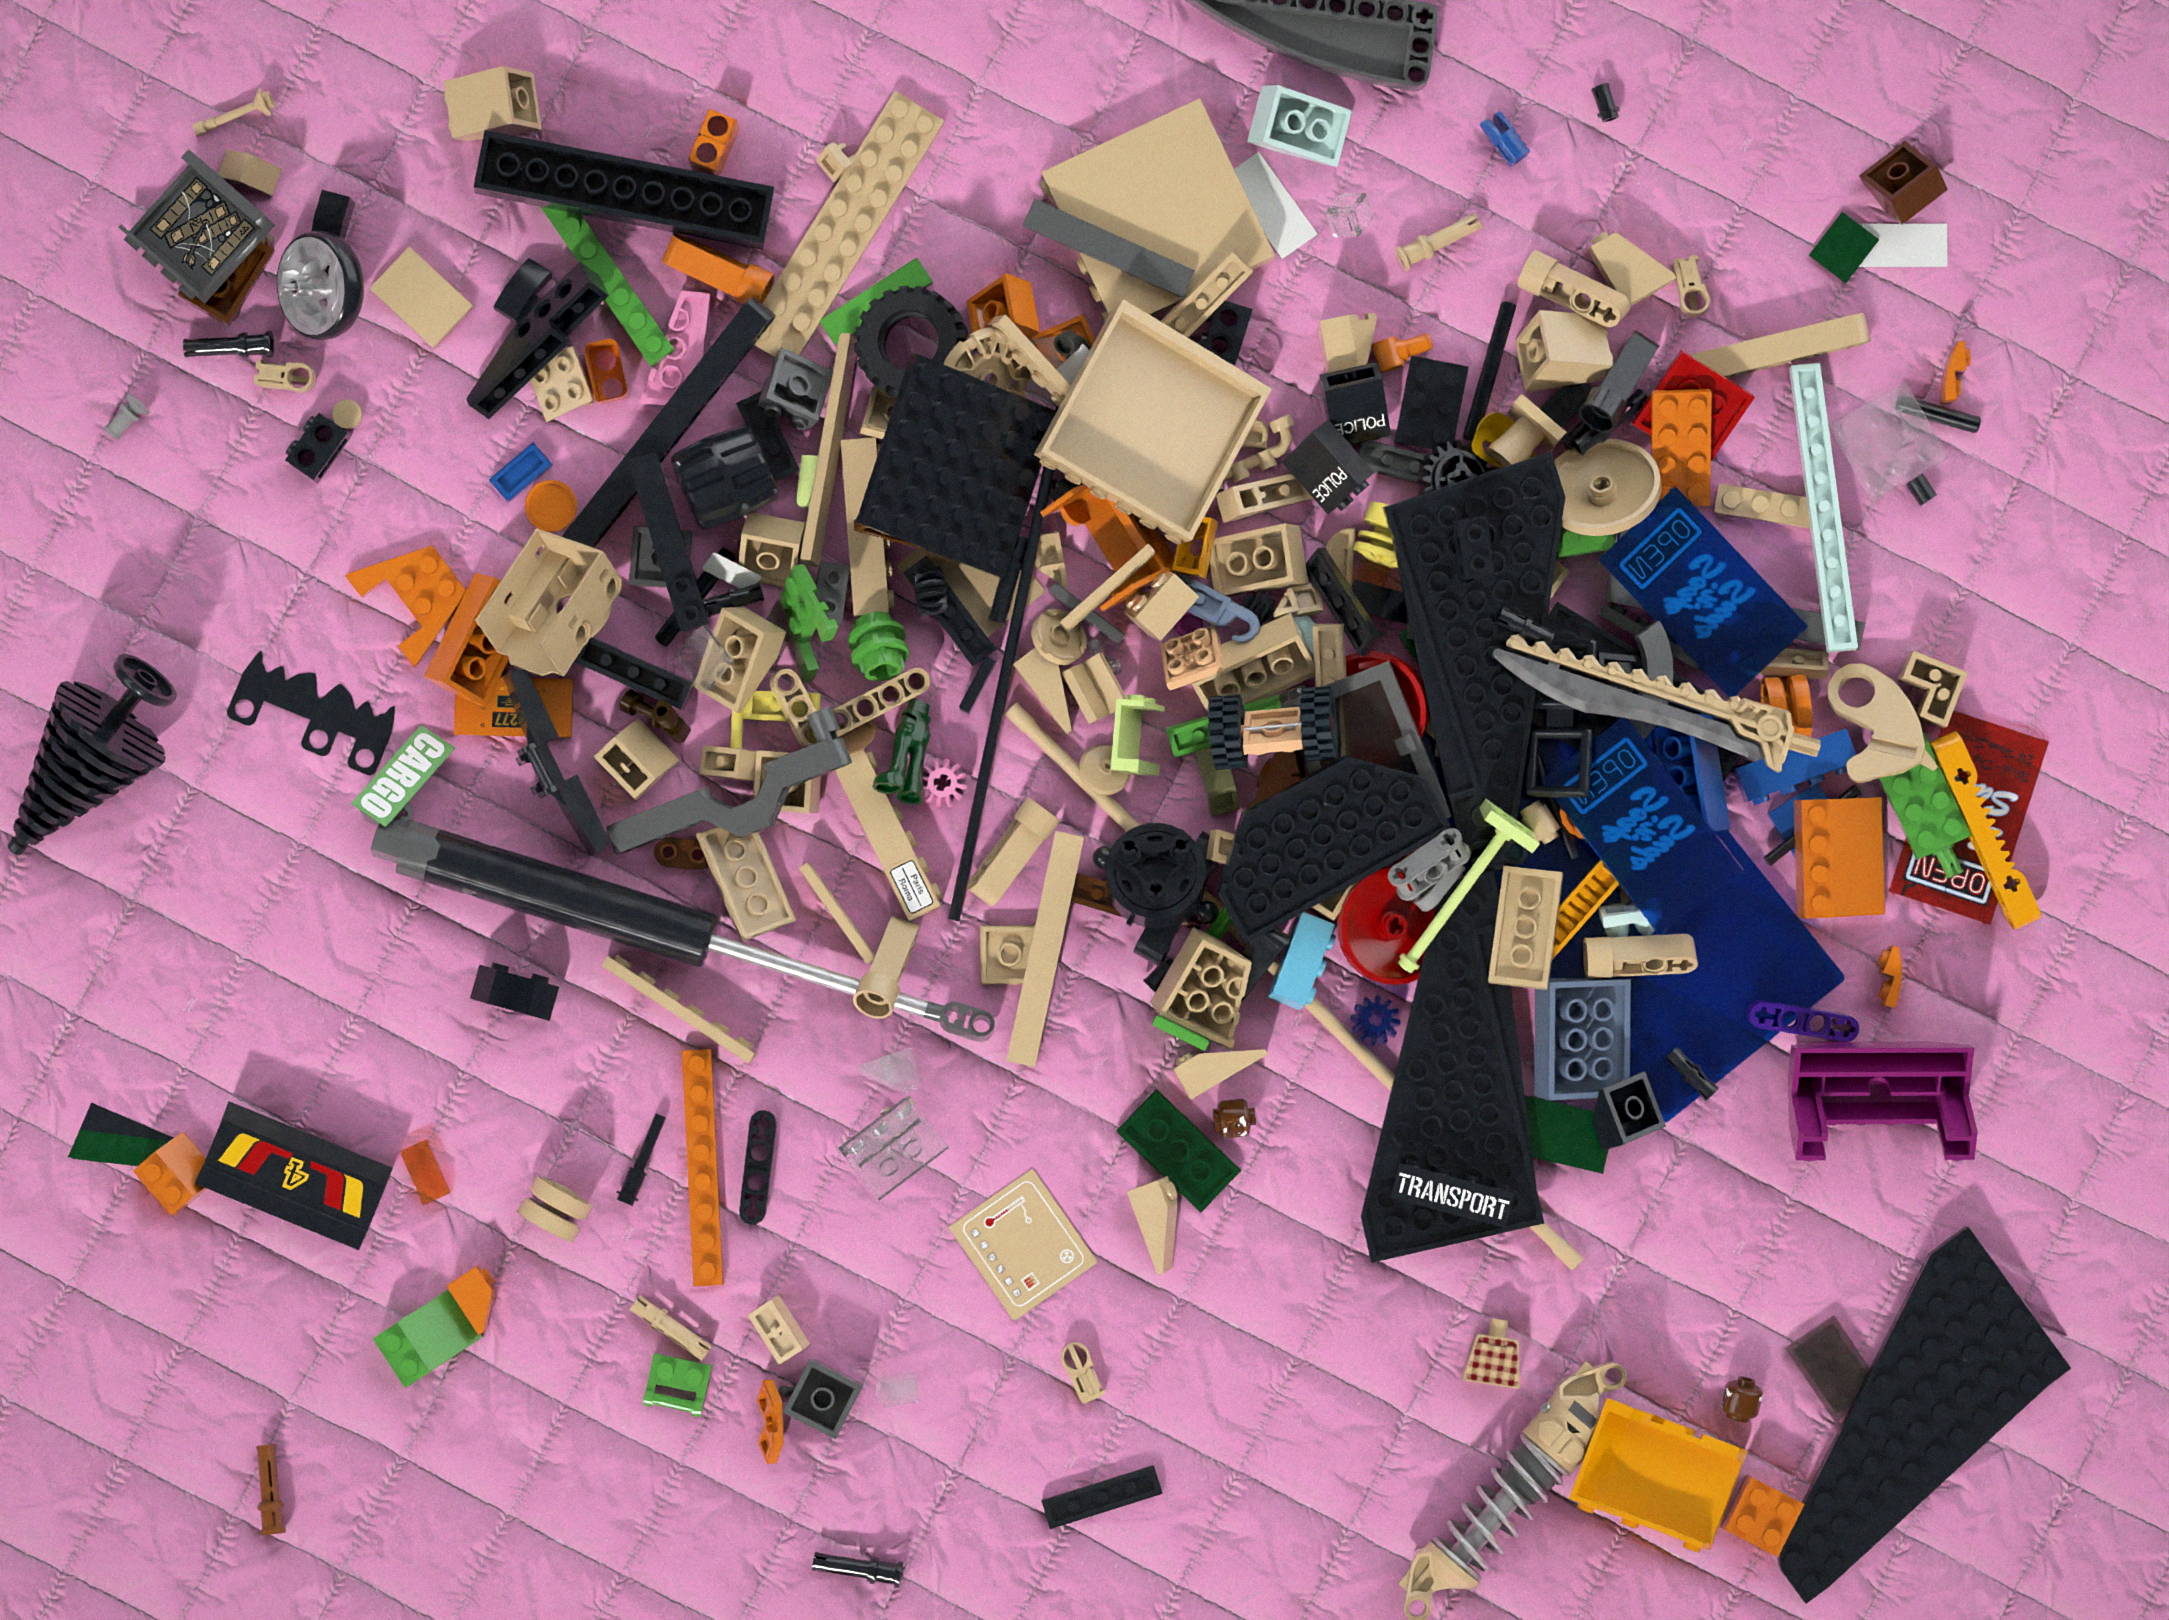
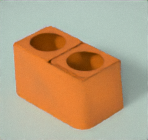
M712 109L708 110L688 158L693 169L717 176L722 173L739 132L736 119ZM714 116H721L728 122V130L722 136H714L708 131V122ZM703 143H711L716 147L717 156L710 163H703L697 158V148Z
M604 339L587 344L584 354L596 403L605 404L630 398L617 342L613 339ZM602 350H609L616 357L615 366L610 370H602L596 365V356ZM609 378H615L622 384V393L617 398H607L602 392V385Z

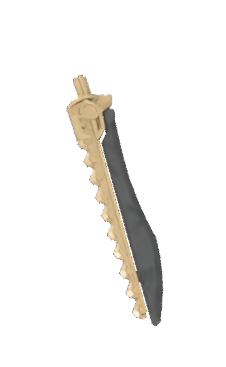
M1519 634L1511 635V638L1506 642V646L1511 650L1547 661V665L1501 649H1495L1492 653L1493 658L1498 660L1525 683L1569 707L1584 713L1621 717L1666 727L1725 748L1754 762L1764 759L1766 766L1775 772L1782 771V764L1785 762L1788 750L1817 757L1820 750L1821 740L1794 733L1795 728L1792 726L1791 713L1788 710L1745 698L1741 700L1739 696L1729 697V700L1723 701L1714 689L1705 690V693L1701 695L1698 694L1690 682L1681 683L1676 688L1666 675L1657 676L1654 681H1651L1642 669H1633L1630 674H1626L1617 662H1610L1606 667H1602L1593 655L1583 656L1584 658L1580 661L1576 659L1569 648L1559 649V652L1555 654L1544 641L1535 642V645L1532 647L1528 646ZM1562 666L1728 721L1729 725L1561 670L1559 667Z

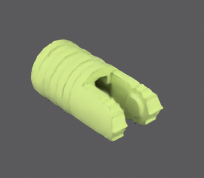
M801 455L796 505L802 508H809L818 456Z

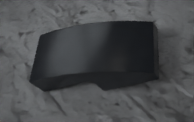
M528 258L499 295L493 306L494 310L516 323L534 295L538 294L552 279L551 271Z

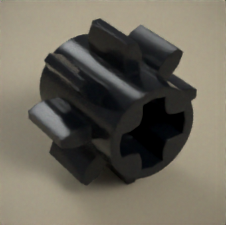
M1257 591L1254 597L1247 594L1241 606L1249 609L1258 617L1261 627L1264 621L1269 623L1273 620V613L1275 612L1273 606L1276 601L1266 594Z

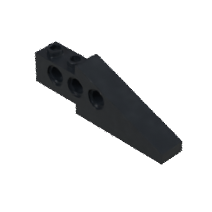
M579 262L542 298L537 294L534 295L466 398L470 407L487 419H490L571 342L568 334L609 296L598 274L582 262Z
M657 451L629 459V466L680 631L683 632L709 624V617Z

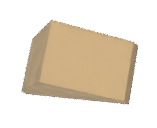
M226 149L218 175L228 182L273 196L282 169L249 153Z

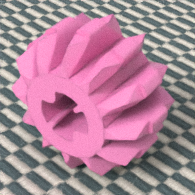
M934 759L932 761L935 767L934 771L926 765L923 767V770L929 774L928 778L922 776V782L928 783L927 786H924L925 793L931 792L925 801L930 803L934 797H937L936 808H941L942 799L946 798L948 807H952L953 803L950 799L952 795L959 801L963 799L956 790H967V785L957 782L964 780L967 777L966 773L955 776V773L960 768L958 763L949 770V759H944L943 768H940L937 759ZM942 775L948 777L947 781L951 780L950 787H945L944 791L937 790L939 786H934L935 780H940Z

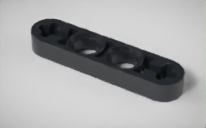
M766 1110L754 1113L749 1123L739 1215L745 1223L750 1225L761 1222L767 1212L777 1121L775 1116ZM762 1115H767L766 1119L771 1121V1127H766L764 1136H771L770 1142L762 1139L752 1140L753 1134L759 1136L760 1126L755 1125V1120L761 1119ZM757 1144H762L768 1149V1156L763 1161H756L751 1155L752 1148ZM754 1173L761 1174L765 1180L764 1187L757 1191L752 1190L748 1185V1179ZM746 1192L752 1195H764L763 1201L760 1199L756 1201V1208L761 1209V1214L756 1215L754 1220L749 1219V1214L745 1213V1208L750 1207L752 1198H745Z

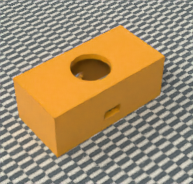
M1204 517L1193 539L1186 543L1181 542L1177 544L1172 566L1174 572L1206 579L1218 527L1216 520ZM1197 539L1204 541L1200 556H1194L1190 551L1192 542Z

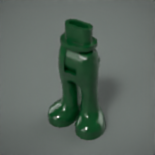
M914 698L908 701L907 709L902 711V717L895 732L891 765L888 771L874 778L872 786L874 790L883 794L898 793L897 798L899 801L911 805L921 804L925 797L922 774L927 745L931 736L928 725L931 723V717L928 716L930 705ZM909 753V766L905 777L906 763Z

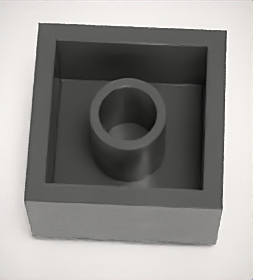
M811 1357L783 1413L836 1439L864 1384Z

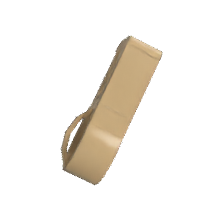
M1697 255L1689 256L1686 260L1677 258L1672 265L1673 273L1676 276L1675 282L1679 296V307L1686 316L1691 318L1702 316L1710 303L1705 283L1702 284L1698 265L1696 264L1699 261ZM1694 293L1700 294L1705 300L1704 308L1701 310L1697 309ZM1687 294L1689 295L1691 310L1684 303V298Z
M261 359L256 362L255 368L258 370V375H254V384L261 388L307 393L316 384V373L307 364L286 362V365L265 363ZM299 368H305L309 371L310 377L292 374ZM291 381L307 384L304 387L297 388L293 386Z
M1072 1342L1066 1345L1061 1353V1361L1070 1376L1080 1401L1087 1403L1103 1396L1105 1389L1100 1390L1102 1386L1094 1368H1090L1094 1364L1087 1347L1079 1342ZM1074 1346L1081 1347L1086 1353V1362L1083 1366ZM1067 1349H1069L1077 1368H1072L1067 1364L1065 1360Z

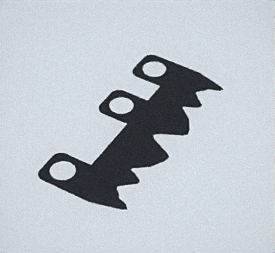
M260 651L240 678L227 709L228 717L248 726L253 725L263 702L266 701L310 720L301 745L305 750L317 755L326 756L329 754L338 732L355 738V744L347 761L348 766L366 775H373L377 770L392 734L395 706L390 707L385 714L378 716L373 715L369 702L363 703L356 710L351 694L342 684L335 686L324 697L318 698L315 673L297 674L285 680V671L282 666L270 672L266 671L264 664H262L263 654ZM247 699L252 702L254 711L251 716L241 718L236 714L235 705L239 700ZM323 730L327 734L328 742L325 747L317 749L310 744L309 737L313 731ZM361 749H369L374 754V762L367 768L360 767L355 760L357 752Z

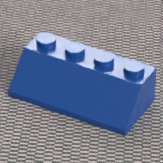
M1704 713L1696 714L1713 720V716ZM1657 725L1646 739L1650 763L1652 764L1651 771L1654 788L1657 791L1655 795L1656 802L1660 800L1661 796L1669 798V801L1658 809L1659 821L1671 815H1679L1684 821L1675 834L1687 829L1686 826L1692 824L1696 829L1689 836L1730 830L1717 745ZM1676 822L1669 824V828L1661 829L1662 836L1670 837V831Z

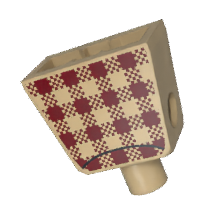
M1491 1318L1488 1335L1475 1333L1462 1372V1380L1519 1389V1342L1516 1339L1506 1338L1508 1320Z

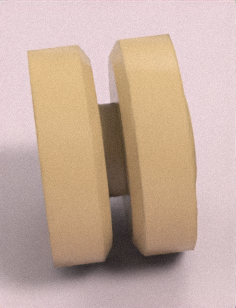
M537 1175L529 1189L543 1203L531 1198H525L516 1212L547 1232L573 1243L580 1228L567 1215L579 1220H585L591 1212L593 1205L562 1184L552 1182Z

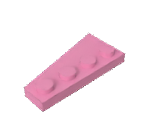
M681 290L665 335L675 352L667 355L666 358L651 369L639 404L664 407L705 355L712 296L710 293Z

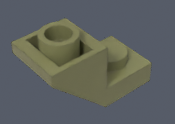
M1211 747L1196 750L1195 755L1199 775L1205 786L1209 811L1212 817L1239 810L1240 805L1231 769H1215Z

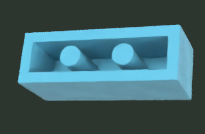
M1305 912L1297 916L1290 934L1292 939L1285 948L1267 996L1268 998L1297 1010H1301L1306 1004L1310 1005L1316 993V988L1312 987L1315 978L1321 977L1326 966V961L1322 959L1325 951L1331 950L1336 939V935L1332 933L1335 924Z

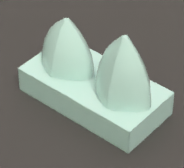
M1656 897L1648 898L1644 905H1635L1632 901L1628 906L1618 903L1598 907L1599 918L1608 937H1627L1629 924L1633 923L1639 933L1643 936H1650L1656 929L1658 919H1662L1661 910L1657 912V909L1653 910V908L1661 909V907H1656L1659 905Z

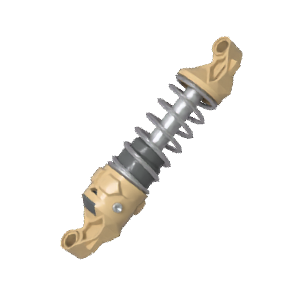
M1585 1361L1573 1375L1567 1376L1558 1382L1553 1396L1541 1406L1537 1415L1522 1431L1524 1434H1520L1522 1442L1514 1451H1506L1507 1459L1502 1470L1491 1468L1493 1477L1502 1487L1501 1490L1496 1493L1486 1486H1476L1478 1494L1487 1506L1484 1510H1481L1468 1502L1462 1503L1464 1513L1473 1523L1467 1528L1455 1520L1447 1521V1526L1456 1537L1457 1542L1452 1545L1442 1538L1434 1537L1425 1547L1415 1551L1409 1570L1398 1582L1405 1589L1403 1610L1408 1619L1426 1620L1429 1617L1432 1594L1435 1591L1442 1589H1476L1480 1584L1479 1581H1482V1576L1469 1563L1483 1572H1489L1488 1564L1478 1553L1486 1546L1493 1552L1504 1555L1503 1547L1493 1537L1495 1532L1501 1529L1514 1538L1519 1537L1518 1530L1508 1520L1511 1513L1514 1511L1525 1519L1533 1520V1513L1526 1505H1535L1538 1500L1547 1503V1494L1555 1484L1563 1485L1561 1477L1563 1475L1568 1477L1570 1473L1573 1474L1584 1460L1600 1417V1394L1620 1389L1627 1380L1626 1371L1621 1365L1609 1361L1592 1367ZM1609 1368H1617L1620 1373L1618 1381L1613 1384L1605 1381V1373ZM1486 1494L1492 1496L1493 1499L1490 1500ZM1471 1511L1475 1512L1479 1516L1476 1518ZM1456 1528L1463 1531V1535H1461ZM1421 1600L1424 1602L1425 1609L1421 1614L1414 1615L1409 1612V1605L1412 1601Z

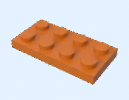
M1710 389L1651 391V456L1657 463L1661 478V495L1655 507H1676L1678 504L1681 507L1710 506L1712 401Z

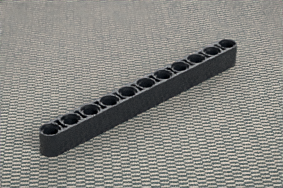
M751 297L743 305L563 534V538L592 548L598 545L638 494L628 460L657 451L660 464L664 461L773 322L776 315L754 297Z

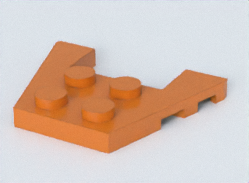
M433 545L345 575L362 598L387 580L422 626L398 645L413 667L419 665L424 654L432 646L440 631L457 610L466 592L465 587Z

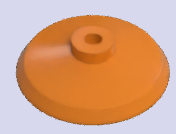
M545 480L539 482L531 488L525 499V513L528 520L537 529L546 532H556L566 528L573 521L577 512V499L574 492L561 481Z

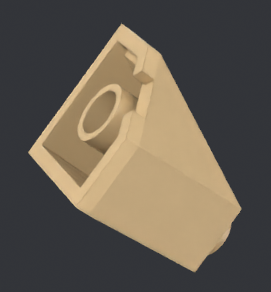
M1376 313L1365 314V319L1360 320L1356 314L1319 322L1317 332L1326 373L1367 364L1377 321Z

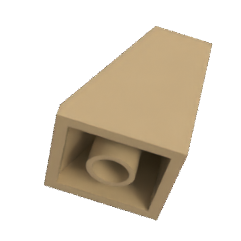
M501 66L444 81V100L449 114L448 128L453 139L463 141L483 139L484 130L508 135L542 130L534 73Z
M1539 310L1515 340L1525 391L1600 381L1613 366V355L1609 349L1606 327L1578 313Z

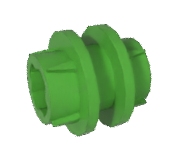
M882 611L870 612L860 616L855 624H852L853 630L847 638L849 648L853 651L851 654L853 667L864 673L865 677L872 681H885L896 677L905 668L904 662L910 655L908 645L904 642L906 638L904 626L896 622V620H892V616L889 613Z

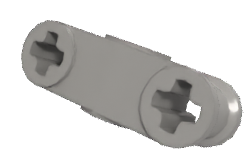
M1454 828L1442 831L1437 837L1424 846L1419 847L1414 853L1400 863L1395 864L1389 870L1388 879L1392 885L1397 887L1396 892L1402 900L1409 901L1417 898L1422 892L1435 883L1440 882L1446 875L1469 860L1471 850L1467 844L1462 842L1463 837L1460 831ZM1447 838H1449V840L1451 841V843H1452L1451 846H1450L1449 843L1447 842V840H1446ZM1455 850H1458V851H1459V853L1461 854V857H1459V856L1457 855V853H1456ZM1398 872L1402 874L1404 879L1401 880L1400 876L1398 875ZM1408 883L1412 887V891L1409 890L1407 886Z

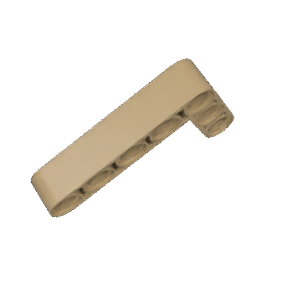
M922 668L907 670L834 708V714L842 715L845 721L844 727L836 731L837 736L839 737L924 693L930 686L929 674ZM791 669L777 671L770 679V687L795 737L804 748L815 744L808 742L805 738L806 729L811 727L807 716L816 712L809 695L796 672ZM912 673L919 675L922 680V685L918 690L911 688L908 683ZM781 675L789 676L792 681V686L788 691H783L778 686V679ZM886 687H891L896 692V699L893 703H888L883 699L882 694ZM861 700L868 702L870 705V713L866 717L861 716L857 712V704ZM795 701H800L805 705V713L802 717H797L792 713L791 706Z

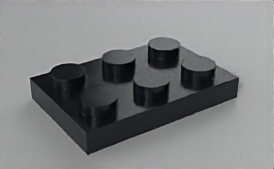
M1417 356L1410 357L1394 443L1430 450L1433 447H1441V444L1450 441L1452 444L1455 440L1468 366Z

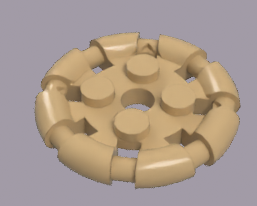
M984 328L969 334V338L966 341H959L953 347L943 363L948 367L982 381L986 375L991 373L990 384L1024 398L1027 394L1025 391L1027 382L1031 381L1032 373L1026 366H1021L1013 359V352L1009 349V343L1007 342L1005 345L999 343V338L994 333L996 328ZM997 343H998V344H999L998 351H995L996 346H997ZM976 348L978 353L972 356L970 352ZM1011 379L1016 380L1014 387H1009Z

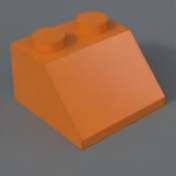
M1005 273L966 301L972 333L980 329L990 328L988 324L996 316L1005 314L1028 339H1031L1040 332L1032 285L1029 281Z
M185 1132L180 1133L156 1150L133 1170L136 1176L171 1216L178 1215L207 1189L195 1184L206 1157Z

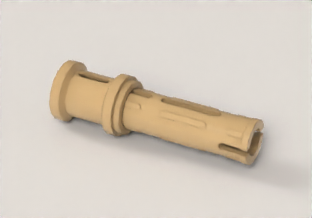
M1473 212L1471 215L1427 237L1419 235L1416 237V241L1402 248L1400 246L1395 247L1394 251L1401 267L1408 271L1411 265L1423 259H1432L1434 252L1481 230L1480 220L1475 222L1478 219L1477 215Z

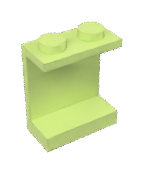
M1127 694V700L1116 699L1111 770L1131 775L1159 776L1160 764L1139 760L1143 711L1165 712V706L1155 704L1154 698Z

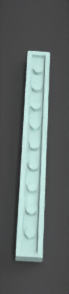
M1820 363L1791 365L1789 372L1826 651L1828 653L1856 650L1858 643Z

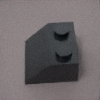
M1645 1071L1599 1090L1592 1125L1602 1151L1624 1145L1666 1127Z

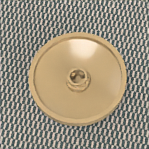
M1607 439L1604 442H1598L1586 451L1584 455H1580L1573 448L1564 452L1554 461L1566 496L1561 526L1574 533L1588 536H1605L1623 532L1643 521L1653 511L1659 501L1661 478L1657 463L1646 450L1633 443L1617 439Z

